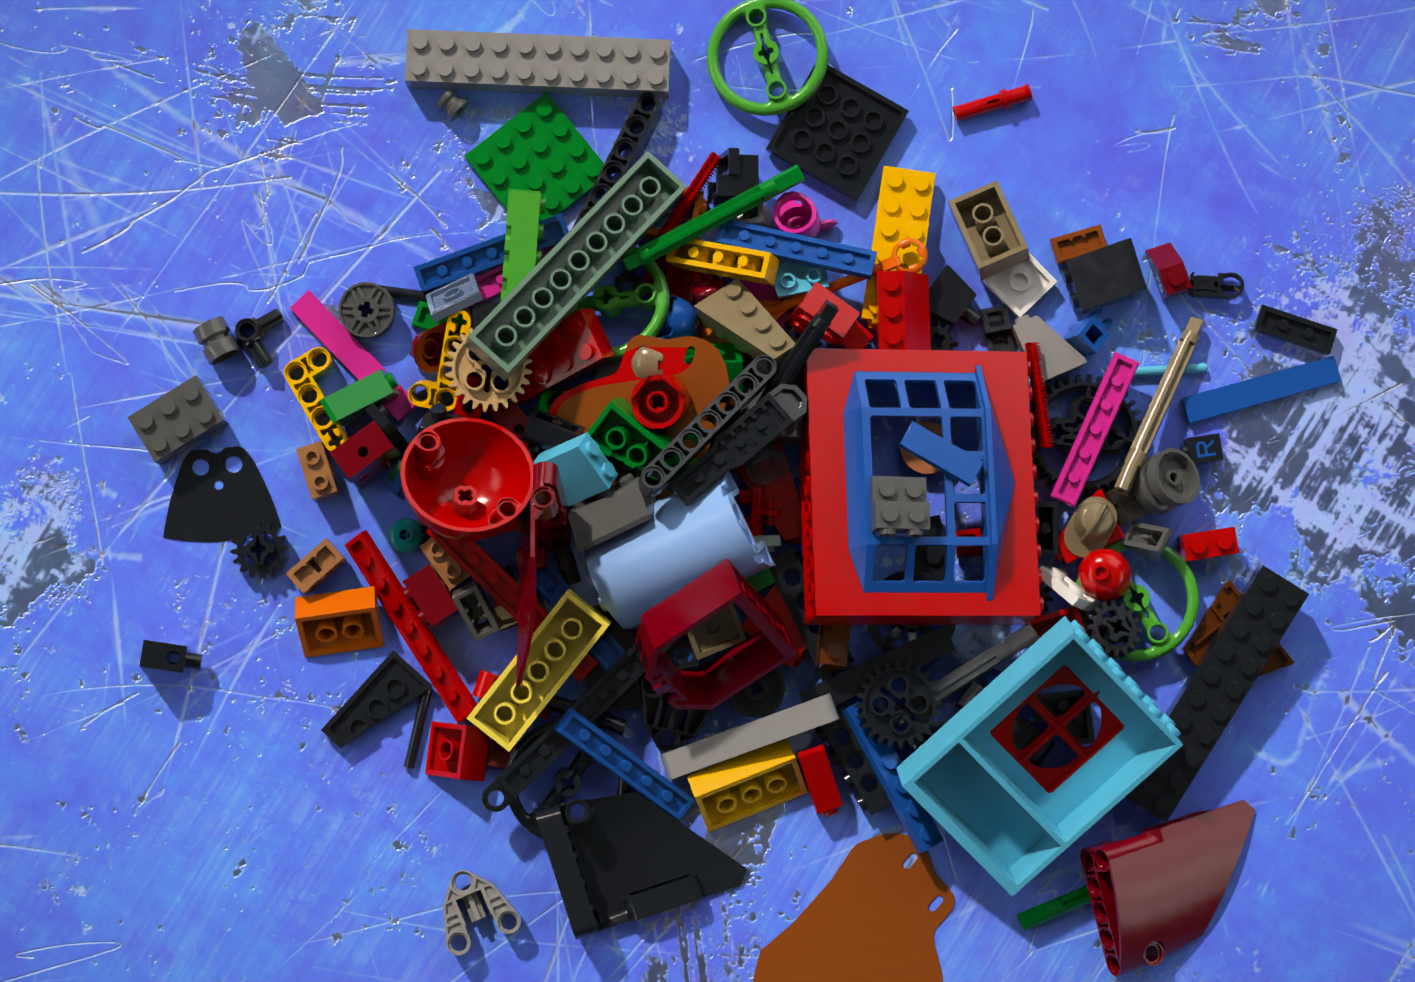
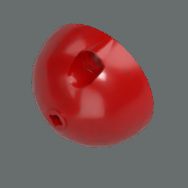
M464 417L440 421L421 431L410 442L404 453L400 475L403 494L407 504L427 528L453 540L478 541L493 537L501 532H511L517 528L519 517L526 509L533 492L534 464L524 444L513 433L490 421Z

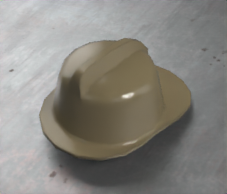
M1089 497L1080 503L1064 532V542L1069 551L1076 556L1085 557L1090 552L1105 546L1118 521L1117 512L1113 504L1102 497Z

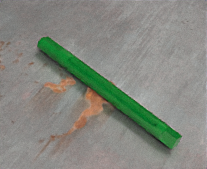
M796 164L635 249L634 253L621 260L627 271L640 265L645 266L804 182L805 177Z
M1087 885L1016 914L1023 931L1091 903Z

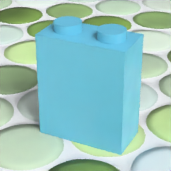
M588 432L539 453L533 462L535 465L538 462L546 461L558 466L568 506L608 490L618 475L613 464L608 461L597 442L592 439Z

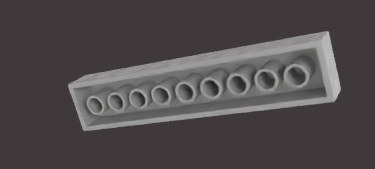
M407 29L405 82L408 88L449 90L454 88L455 90L540 94L547 92L548 94L639 97L644 92H652L658 98L669 99L671 40Z

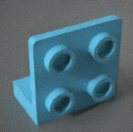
M780 260L774 283L779 299L805 294L816 282L826 289L829 288L826 270Z

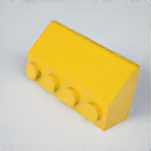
M787 738L730 758L687 776L708 832L808 793Z

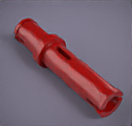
M1025 84L1024 86L1007 91L1006 89L999 90L997 94L953 106L952 109L956 122H960L961 120L1001 108L1007 110L1011 108V105L1030 101L1033 98L1029 85Z

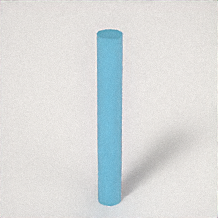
M1190 363L1184 374L1206 373V363ZM1168 365L1138 367L1133 378L1163 376Z

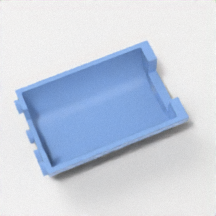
M730 471L687 507L673 493L655 502L650 520L583 551L589 570L586 573L587 580L592 587L596 588L600 596L598 600L601 608L605 612L609 611L622 629L635 630L639 628L643 613L727 558L746 579L775 566L764 541L756 543L734 497L740 492Z

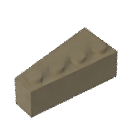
M738 278L694 305L699 325L705 329H711L717 337L723 341L726 339L735 345V349L741 353H747L753 357V360L759 355H769L776 362V372L795 345V342Z

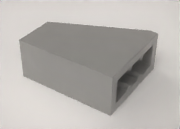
M1029 314L1014 320L1015 325L1012 326L1011 333L1020 352L1026 351L1025 343L1039 342L1037 346L1040 345V347L1037 349H1040L1038 352H1041L1038 355H1041L1039 359H1042L1039 362H1042L1040 365H1043L1040 367L1043 368L1041 372H1044L1041 374L1044 375L1041 377L1044 378L1043 382H1048L1083 367L1087 363L1085 357L1039 316L1036 315L1030 318Z

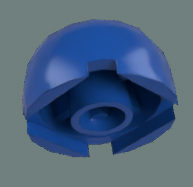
M670 295L667 317L661 330L655 337H660L661 339L685 336L697 337L700 325L697 323L698 318L695 308L688 301Z

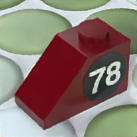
M1171 242L1145 250L1162 300L1186 293L1192 288L1184 262Z

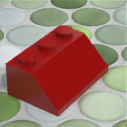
M877 271L875 275L877 349L931 350L928 274L910 271Z

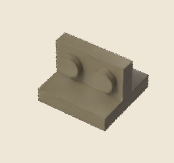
M733 603L683 635L688 639L697 660L746 639Z

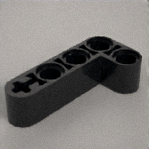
M970 682L955 705L962 709L984 688L975 682ZM1016 716L1013 725V742L1017 749L1023 750L1041 732L1019 716ZM1049 740L1030 757V760L1040 766L1055 743Z

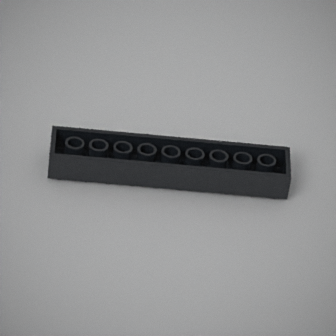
M1264 565L1257 566L1166 712L1176 724L1175 727L1181 732L1178 737L1183 746L1126 795V798L1161 820L1168 821L1309 593Z

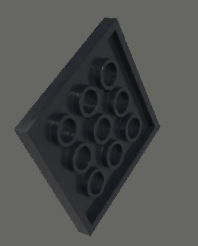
M814 65V67L812 68V70H811L810 74L808 75L807 79L805 80L803 86L807 83V81H808L809 78L811 77L812 72H813V70H814V68H815V65ZM827 65L826 73L820 86L806 102L786 113L766 147V151L792 166L797 164L804 173L857 202L909 110Z

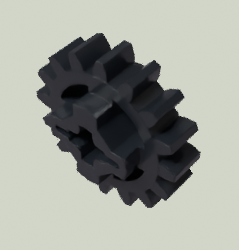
M256 521L254 528L248 523L245 524L247 531L244 533L238 530L237 533L240 539H232V543L237 545V549L230 550V552L238 556L233 563L236 565L242 564L239 571L244 573L249 570V577L254 578L256 573H258L259 578L264 579L266 572L272 577L275 576V568L283 569V566L280 564L281 560L288 561L289 559L283 555L284 551L290 550L289 546L283 545V542L288 539L287 536L279 537L281 529L276 527L271 530L272 523L267 522L262 527L261 522ZM265 533L270 534L277 544L266 541ZM253 535L252 541L248 545H244L246 540ZM260 542L262 546L266 547V551L261 553V557L254 552L255 549L259 548ZM276 555L274 561L268 565V560L271 556ZM244 556L252 557L256 567L251 566Z
M1115 600L1108 603L1104 601L1098 604V607L1092 608L1089 611L1091 615L1085 618L1089 625L1084 629L1090 634L1089 638H1094L1104 649L1103 652L1106 655L1109 653V657L1113 659L1118 656L1123 658L1128 653L1133 652L1136 649L1135 645L1141 642V639L1136 634L1142 632V628L1136 627V623L1140 619L1131 616L1134 610L1126 611L1124 602L1116 606ZM1103 614H1111L1110 617H1101ZM1124 642L1122 646H1114L1115 643Z

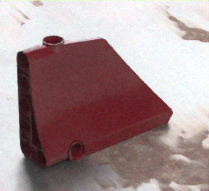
M546 461L538 462L533 467L531 504L521 521L520 547L517 548V565L520 573L516 688L522 686L523 673L533 636L537 570H546V552L557 551L571 545V526L567 516L569 509L559 469L556 464Z

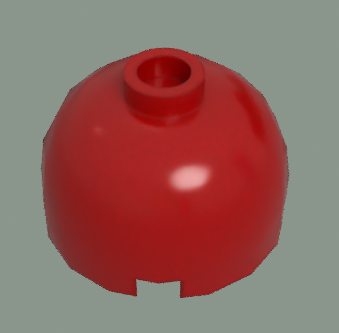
M1101 548L1090 552L1083 558L1079 565L1078 580L1080 587L1088 596L1090 595L1102 602H1110L1127 592L1132 581V570L1129 562L1122 554L1113 549Z

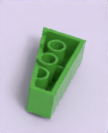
M509 189L501 300L541 261L542 251H537V240L543 241L544 225L539 224V214H545L546 198H541V191Z

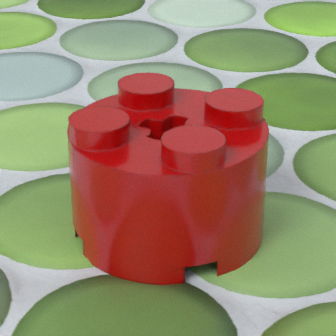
M656 374L643 378L636 384L631 394L632 411L635 418L642 425L653 429L668 428L681 422L689 410L691 396L685 384L677 377L669 374ZM663 396V402L665 403V405L658 407L657 404L659 401L656 399V397Z

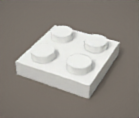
M1030 253L1029 260L991 275L982 281L1017 318L1023 316L1057 283V280Z

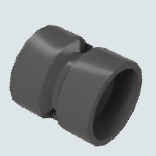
M223 316L210 319L193 330L198 344L205 346L203 353L209 365L226 361L240 351L235 338L228 336L230 328Z

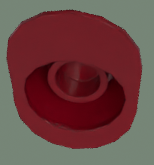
M447 321L429 330L420 332L412 342L409 354L415 359L418 368L424 372L433 373L439 370ZM459 324V329L456 332L452 331V333H460L462 325ZM451 340L450 347L454 352H456V349L452 346V343L457 342L461 344V342L459 340Z

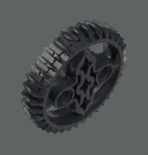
M1077 374L1075 376V383H1073L1070 376H1066V385L1060 379H1057L1055 381L1057 389L1051 384L1046 386L1049 394L1044 393V395H1047L1044 398H1047L1045 401L1048 402L1045 404H1048V406L1055 399L1066 393L1083 391L1082 395L1072 401L1069 409V418L1058 417L1048 420L1051 421L1048 423L1051 424L1048 427L1052 428L1049 431H1053L1057 427L1058 431L1064 434L1058 440L1052 434L1050 437H1053V439L1050 440L1053 441L1051 442V444H1054L1051 446L1053 449L1065 450V461L1073 446L1071 443H1074L1077 437L1075 434H1078L1086 417L1079 411L1080 404L1091 405L1094 399L1091 392H1097L1102 381L1101 376H1098L1095 383H1092L1091 374L1086 375L1085 382H1082L1081 374ZM1126 392L1124 399L1128 397V392ZM1123 399L1119 408L1126 419L1129 436L1126 437L1122 428L1112 423L1108 434L1111 433V438H1115L1118 441L1108 445V440L1105 439L1099 453L1105 455L1115 454L1124 445H1127L1126 455L1121 464L1108 476L1086 482L1083 488L1085 498L1091 497V490L1095 492L1102 487L1108 494L1111 492L1110 483L1113 487L1115 486L1124 466L1125 458L1139 430L1137 426L1141 425L1143 419L1136 420L1134 417L1141 413L1140 409L1132 412L1130 408L1136 403L1134 400L1127 403ZM1030 407V412L1034 416L1031 438L1035 440V452L1032 454V462L1035 461L1037 464L1036 469H1040L1043 472L1037 477L1038 480H1042L1047 476L1049 480L1046 482V486L1050 487L1053 482L1056 483L1059 474L1048 466L1041 455L1037 440L1038 432L1036 431L1034 408ZM1075 421H1077L1078 423H1081V424H1079V425H1078L1077 427H1075V428H1074V427H1066V426H1071ZM1096 459L1095 464H1094V466H1093V468H1092V470H1091L1090 475L1094 472V470H1095V468H1096L1097 459Z

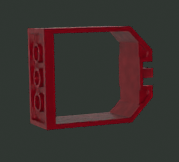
M728 558L643 613L634 643L635 648L641 653L640 663L646 668V680L652 685L653 690L658 695L667 691L674 693L667 698L674 709L712 710L796 655L781 617ZM733 602L760 629L699 670H679L662 651L663 648Z

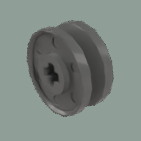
M361 282L352 285L344 292L339 301L338 313L341 323L349 332L358 337L374 338L383 335L391 328L396 317V305L393 297L385 288L375 283ZM367 303H370V308L374 310L372 315L368 314L366 318L365 313L361 309L363 305L367 307Z

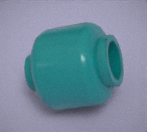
M403 518L397 520L389 530L391 545L401 553H414L424 543L425 534L423 528L412 519Z

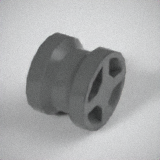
M451 88L443 94L435 107L439 111H444L450 121H454L466 109L468 101L457 96V91Z

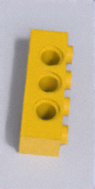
M697 239L667 253L666 261L678 269L733 279L738 278L739 280L774 286L780 262L770 252Z

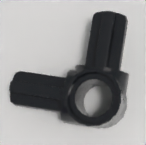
M274 309L258 319L254 317L241 319L235 326L238 344L242 346L244 351L249 350L261 369L273 363L272 357L262 342L265 339V332L284 322V317L278 309ZM245 329H251L255 332L249 338L242 337L240 334Z

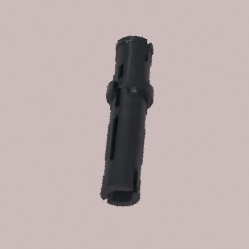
M554 695L547 703L546 709L563 714L577 699L572 701ZM603 712L598 717L599 719L593 722L597 727L622 736L627 720Z

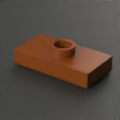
M1101 224L1049 240L1057 265L1063 264L1071 258L1107 246Z

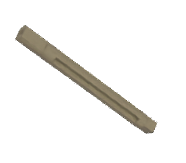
M1191 317L1186 329L1181 334L1114 486L1115 492L1120 495L1128 496L1135 478L1145 462L1200 339V334L1204 327V322L1201 319Z

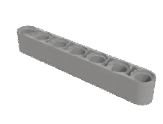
M829 693L661 754L660 757L668 779L671 780L838 720L839 716Z

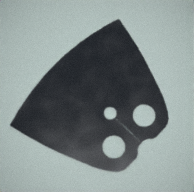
M237 446L226 447L219 453H211L206 449L194 450L188 453L180 467L172 492L163 537L183 541L218 542L240 539L237 531L240 530L245 533L247 531L245 524L247 523L253 528L256 521H260L262 527L267 522L272 523L271 530L281 527L266 484L254 460L244 448ZM237 456L241 459L242 467L238 472L232 473L226 469L225 463L229 457ZM204 459L208 462L209 470L205 475L199 476L193 472L192 466L196 460ZM218 480L223 482V488L220 490L214 487V483Z

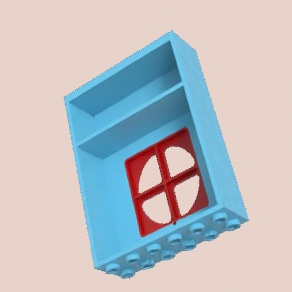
M1066 616L1058 621L896 768L902 787L1012 897L1183 746L1178 737L1181 732L1175 727L1176 724L1166 713L1162 714L1157 708V704L1147 694H1143L1138 684L1130 676L1127 677L1123 673L1122 668L1112 657L1108 658L1099 643L1094 638L1090 639L1085 633V629L1075 619L1070 622ZM1069 684L1082 688L1084 695L1060 717L1053 716L1036 698L1039 691L1054 685ZM1096 703L1101 711V727L1093 745L1085 748L1066 729V726L1089 704ZM1030 705L1045 720L1048 727L1026 748L1019 750L1013 742V725L1021 707ZM1056 735L1060 736L1078 755L1074 762L1055 768L1039 767L1030 762V757Z

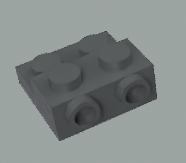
M872 476L870 478L871 532H878L881 537L896 536V533H907V537L918 538L923 537V534L930 530V502H927L925 477Z

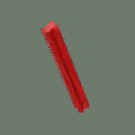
M711 151L710 156L707 157L656 238L677 228V226H680L679 223L682 224L681 220L684 221L682 218H686L684 215L687 216L686 212L689 213L688 209L691 210L690 207H693L691 204H694L693 201L696 202L695 198L698 199L697 195L700 196L698 193H701L700 190L703 191L702 187L705 188L704 184L707 185L705 182H709L707 179L710 180L709 176L712 177L711 173L714 175L712 171L716 172L714 168L718 169L716 165L719 166L718 162L721 164L720 160L723 161L715 152Z
M1039 342L1025 343L1024 346L1026 347L1027 360H1030L1031 363L1029 382H1031L1030 385L1032 387L1035 424L1037 425V438H1039L1038 444L1040 445L1039 448L1042 449L1053 448L1051 447L1054 445L1051 444L1053 441L1050 440L1053 437H1050L1052 434H1049L1052 432L1049 429L1052 428L1048 427L1051 425L1048 424L1051 421H1048L1050 418L1047 417L1050 414H1047L1049 411H1046L1049 408H1046L1048 404H1045L1048 401H1045L1047 398H1044L1047 395H1044L1046 391H1043L1046 388H1043L1045 385H1042L1045 381L1043 382L1044 378H1041L1044 376L1041 375L1044 373L1041 372L1043 368H1040L1043 365H1040L1042 362L1039 361L1042 359H1039L1041 355H1038L1041 352H1038L1040 349H1037L1040 345L1037 346Z

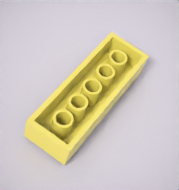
M569 588L533 633L523 673L522 686L516 688V655L467 719L510 752L612 621Z

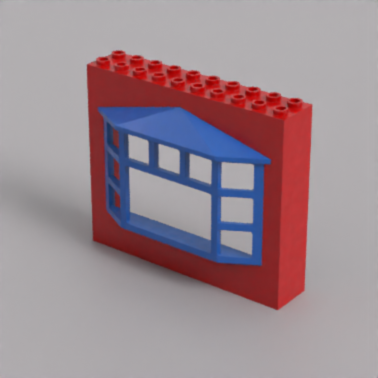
M815 348L800 370V390L807 397L806 414L802 416L803 437L799 442L805 625H1027L1041 616L1044 609L1043 597H1040L1039 586L1042 584V572L1038 570L1041 547L1037 543L1036 533L1039 532L1040 524L1039 518L1035 517L1038 493L1034 490L1033 480L1036 479L1037 469L1036 465L1032 462V454L1035 452V440L1031 438L1034 416L1030 412L1029 402L1032 400V387L1028 386L1031 363L1030 360H1027V352ZM865 382L895 383L900 408L870 407ZM905 383L935 384L940 408H911ZM944 384H973L975 386L976 409L950 408ZM870 417L940 418L942 438L950 443V418H977L978 451L966 452L983 461L979 470L980 494H955L953 477L943 472L946 537L876 536L875 532H871L870 478L873 476ZM954 503H981L982 537L956 536ZM876 546H906L905 572L902 581L873 580ZM916 546H946L945 573L942 581L913 580ZM956 546H983L984 579L982 581H953Z

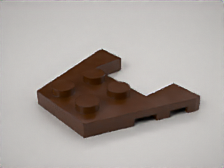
M1230 580L1224 583L1181 648L1194 666L1197 665L1200 657L1225 618L1223 616L1230 611L1241 594ZM1278 643L1258 676L1294 663L1280 643Z

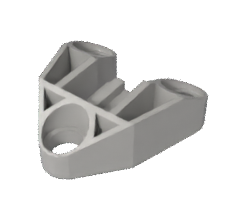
M460 870L452 876L443 904L447 948L450 953L458 956L467 953L472 945V938L467 926L468 923L458 899L462 898L471 921H477L487 916L477 894V891L481 890L497 927L505 934L516 932L522 922L521 915L494 882L469 870ZM461 874H465L471 879V885L466 890H461L456 886V878ZM505 914H512L516 917L517 924L513 929H506L502 926L501 920ZM461 935L465 937L467 945L464 950L458 951L452 947L451 942L454 936Z

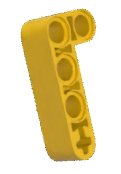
M464 308L448 316L437 382L419 380L414 383L408 391V398L413 405L430 409L432 405L441 403L446 405L447 411L455 408L457 397H454V394L458 389L457 387H448L454 380L445 377L447 367L444 366V363L453 360L447 355L448 351L454 352L450 347L451 340H459L462 343L459 335L466 333L465 336L468 337L469 329H473V312L469 308ZM463 314V319L467 320V322L461 326L460 333H452V331L456 332L459 329V321L455 320V318ZM417 387H424L427 390V399L417 397ZM442 392H450L453 395V404L443 402Z
M316 347L289 362L284 368V376L323 444L331 452L336 446L332 445L334 440L328 432L333 430L335 435L342 439L340 444L349 439V436L343 426L333 424L331 420L325 426L318 425L319 415L326 413L320 402L321 399L325 398V395L316 379L332 370L334 360L326 349ZM320 354L326 355V364L316 367L314 365L315 357ZM295 368H302L304 370V375L300 380H292L291 373ZM310 390L316 391V400L312 403H306L304 400L305 394Z

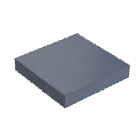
M472 273L426 294L428 307L434 322L483 300L478 282Z

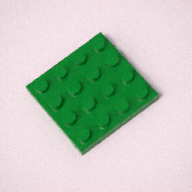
M547 92L464 155L468 163L506 210L508 207L509 189L541 191V198H546L545 214H539V221L563 213L589 193L604 165L603 161Z

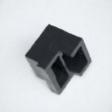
M728 148L719 155L723 161L720 160L721 164L718 162L719 166L716 165L718 167L716 169V182L707 183V204H722L758 185V155L739 154V148Z

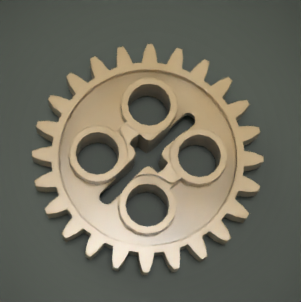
M460 334L459 337L462 343H452L456 352H447V355L453 360L444 363V366L452 370L446 373L445 377L453 378L454 380L448 387H457L458 389L454 397L462 394L464 396L462 404H466L469 400L472 401L473 410L478 404H482L483 412H486L488 405H491L493 411L496 412L499 403L505 409L508 408L507 399L516 403L515 393L521 395L525 393L520 387L521 384H530L524 378V375L532 374L531 370L525 369V365L530 364L532 360L526 359L506 379L508 385L505 390L495 388L493 381L498 375L492 371L489 375V391L485 392L486 370L481 369V366H484L485 363L482 360L475 361L470 358V349L465 345L467 337ZM470 373H475L480 377L481 383L479 387L473 388L467 384L466 378Z

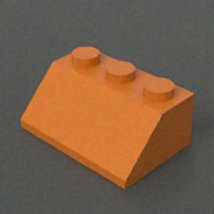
M375 586L295 597V621L305 658L384 647L380 609Z

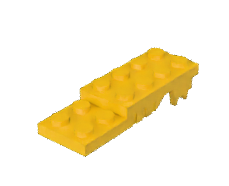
M883 166L871 250L877 252L875 264L891 257L894 246L902 239H918L926 247L936 173ZM911 243L910 247L904 250L900 247L897 255L902 262V268L909 269V265L915 263L919 265L921 263L922 257H919L916 250L918 245ZM875 276L871 277V280L867 279L861 320H866L868 329L872 332L877 330Z

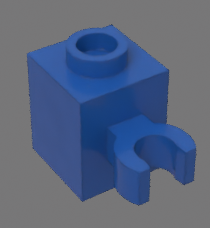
M1101 308L1094 310L1089 318L1077 321L1064 337V340L1083 357L1096 354L1111 335L1105 328L1110 326L1112 319L1108 318L1101 322L1099 320V315L1103 311Z

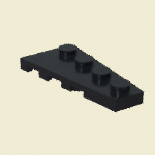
M393 650L321 731L340 748H343L434 686Z

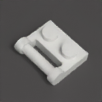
M1041 566L1038 569L1042 572V581L1072 606L1089 612L1099 604L1100 601L1090 595L1088 596L1081 587L1068 577V573L1062 568L1052 567L1049 569Z

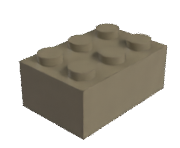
M997 180L948 201L952 217L981 280L1030 259L1028 246Z

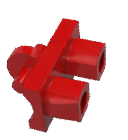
M756 486L753 489L740 490L739 504L752 505L751 515H743L752 535L759 536V534H763L764 515H766L765 525H773L774 516H780L782 510L774 508V498H767L765 508L766 486Z

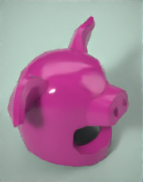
M795 191L785 192L777 199L773 207V220L776 230L815 238L820 230L830 229L838 224L834 219L821 221L816 206L803 193Z

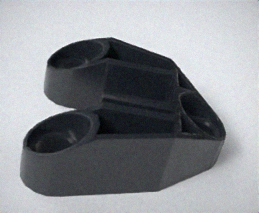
M645 672L640 677L642 719L656 747L661 751H672L698 734L712 710L686 709L682 726L679 727L678 723L682 709H674L667 701L663 722H659L664 702V693L658 695L653 688H648L645 685ZM661 733H672L673 741L669 745L660 744L658 737Z

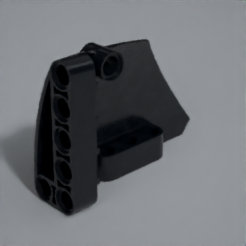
M637 792L585 800L575 799L535 812L576 940L621 923L640 920L742 884L747 870L746 867ZM578 803L584 806L585 815L583 818L575 819L571 816L570 809L572 805Z

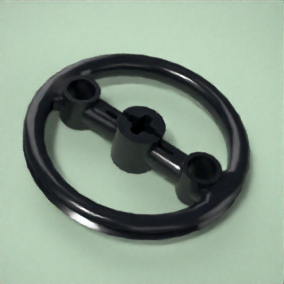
M555 721L544 723L525 735L510 755L507 767ZM580 749L568 767L560 768L556 772L554 787L545 800L537 804L530 814L525 811L519 796H517L509 806L519 823L531 834L543 840L535 812L542 808H550L562 804L566 797L577 794L581 788V776L595 759ZM573 775V785H566L565 787H563L562 778L564 777L568 779L570 776ZM618 777L616 795L628 794L630 785Z

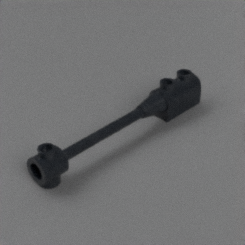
M536 408L528 418L522 441L528 443V451L539 454L543 450L551 449L584 434L586 427ZM605 455L614 468L627 474L632 473V475L639 472L642 473L637 468L633 469L625 465L624 462ZM652 477L645 478L650 483L659 484L658 480ZM668 485L665 487L666 489L671 490V488Z

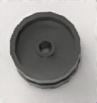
M1168 448L1145 459L1132 485V491L1136 500L1144 509L1152 514L1162 515L1193 501L1199 494L1200 477L1195 463L1186 453L1179 449Z

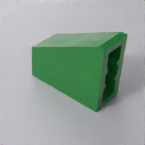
M380 369L321 399L320 402L333 424L347 427L367 415L368 413L365 409L372 403L378 408L398 396L400 393L396 387L399 386V383L391 372L387 373V371Z

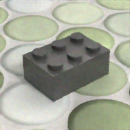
M196 375L127 417L151 457L159 465H163L229 424L203 381Z

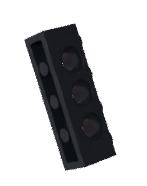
M843 705L836 709L839 716L838 720L815 729L823 742L828 740L832 750L829 751V754L835 764L841 763L846 771L842 776L850 789L855 787L860 795L856 800L862 811L868 810L870 814H873L891 802L842 710L847 708L846 705ZM838 730L848 732L849 741L847 744L839 745L836 743L834 737ZM852 753H858L863 758L862 765L857 769L850 767L848 763V758ZM867 776H871L876 780V788L871 792H866L862 788V780Z

